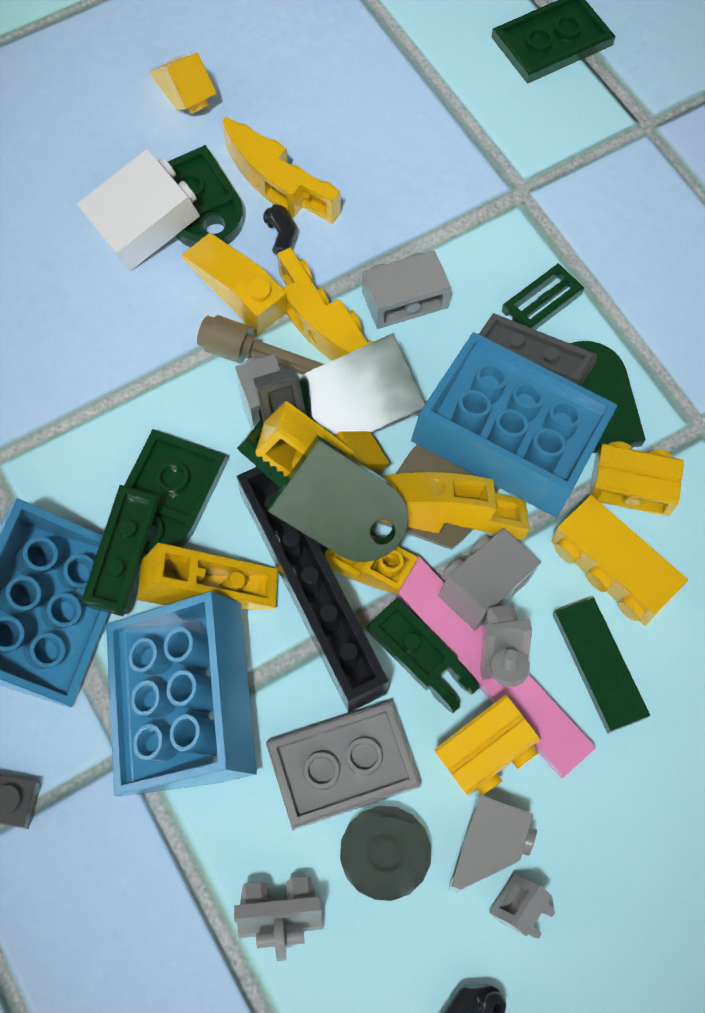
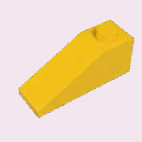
M208 233L181 255L182 259L246 325L254 328V333L257 336L286 313L287 293L261 266L212 233Z
M157 543L141 560L137 600L166 606L212 591L240 602L241 610H273L276 606L277 568Z

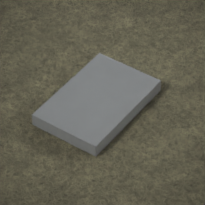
M392 701L266 742L292 831L421 787Z

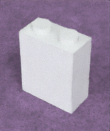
M145 149L77 203V206L129 271L200 217L192 204L197 199L192 190L184 181L177 184L173 179L176 173L164 157L157 160L148 149Z

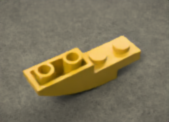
M228 117L224 118L222 125L226 148L240 173L255 190L273 205L277 204L286 207L294 218L304 208L332 224L341 214L340 190L327 181H321L309 175L301 167L290 165L287 161V148L283 147L277 140L262 136L244 123H238Z
M291 247L277 253L279 275L286 285L282 288L287 293L286 315L309 343L333 361L373 342L372 340L366 341L361 333V323L353 310L348 311L341 299L329 303L324 290L321 287L316 289L311 281L312 274L304 259L298 260Z
M413 472L381 476L390 482L403 498L408 511L407 527L439 534L444 523L497 534L505 528L518 540H523L530 530L526 502L516 497L495 493L493 479L446 472Z

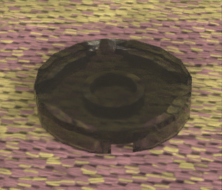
M376 806L362 811L348 824L341 839L340 863L346 879L358 893L374 901L393 902L410 895L423 883L431 865V844L425 828L413 814L394 806Z

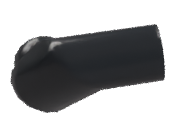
M274 204L264 211L263 220L264 223H268L269 228H275L278 232L272 248V252L277 256V253L290 247L291 249L293 248L298 227L286 207Z
M489 984L465 985L455 992L442 1013H505L507 1003L499 989Z

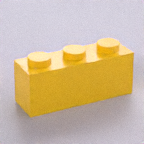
M592 495L557 527L551 540L555 551L564 561L576 564L586 573L587 580L595 589L600 592L606 591L618 602L619 609L626 617L632 621H639L645 627L689 580Z

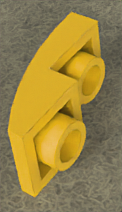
M398 546L388 555L368 562L345 559L330 549H327L324 554L333 571L370 587L396 594L401 590L418 560L417 556Z

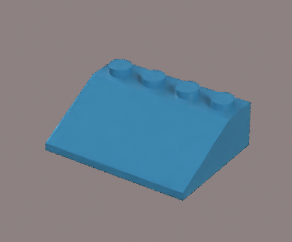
M472 332L421 409L411 442L476 476L493 479L495 486L557 518L618 405Z
M16 498L7 507L0 522V686L70 708L73 705L109 614L81 605L102 535L19 498Z
M211 591L107 623L106 636L114 796L122 797L218 784L257 775L241 603Z

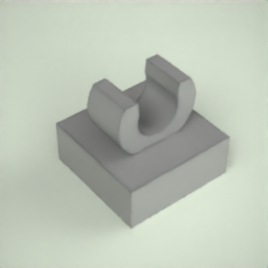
M514 873L489 913L501 924L526 937L530 935L533 938L539 939L542 933L534 927L535 923L542 913L553 917L555 911L549 904L552 895L541 885Z

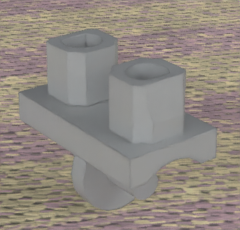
M514 605L490 607L487 609L486 618L488 624L484 625L480 662L482 680L493 677L494 680L504 686L514 687L520 685L527 680L530 672L528 656L533 631L530 619L518 620Z
M308 876L291 878L286 881L287 900L269 901L268 883L261 881L244 883L240 905H234V920L237 923L239 938L256 937L257 949L275 947L277 961H286L287 945L305 944L304 931L323 930L320 896L316 897L311 878Z

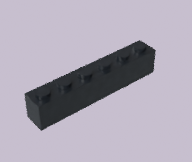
M255 467L237 475L240 495L348 713L388 693L389 680L318 542L268 512L267 505L280 487L259 468Z

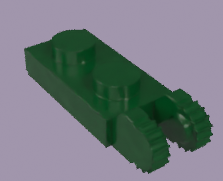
M396 598L366 626V631L426 691L429 689L434 698L449 712L454 713L461 706L456 696L438 680L447 671L458 685L469 694H474L480 688L478 682L457 661L458 657L400 599Z

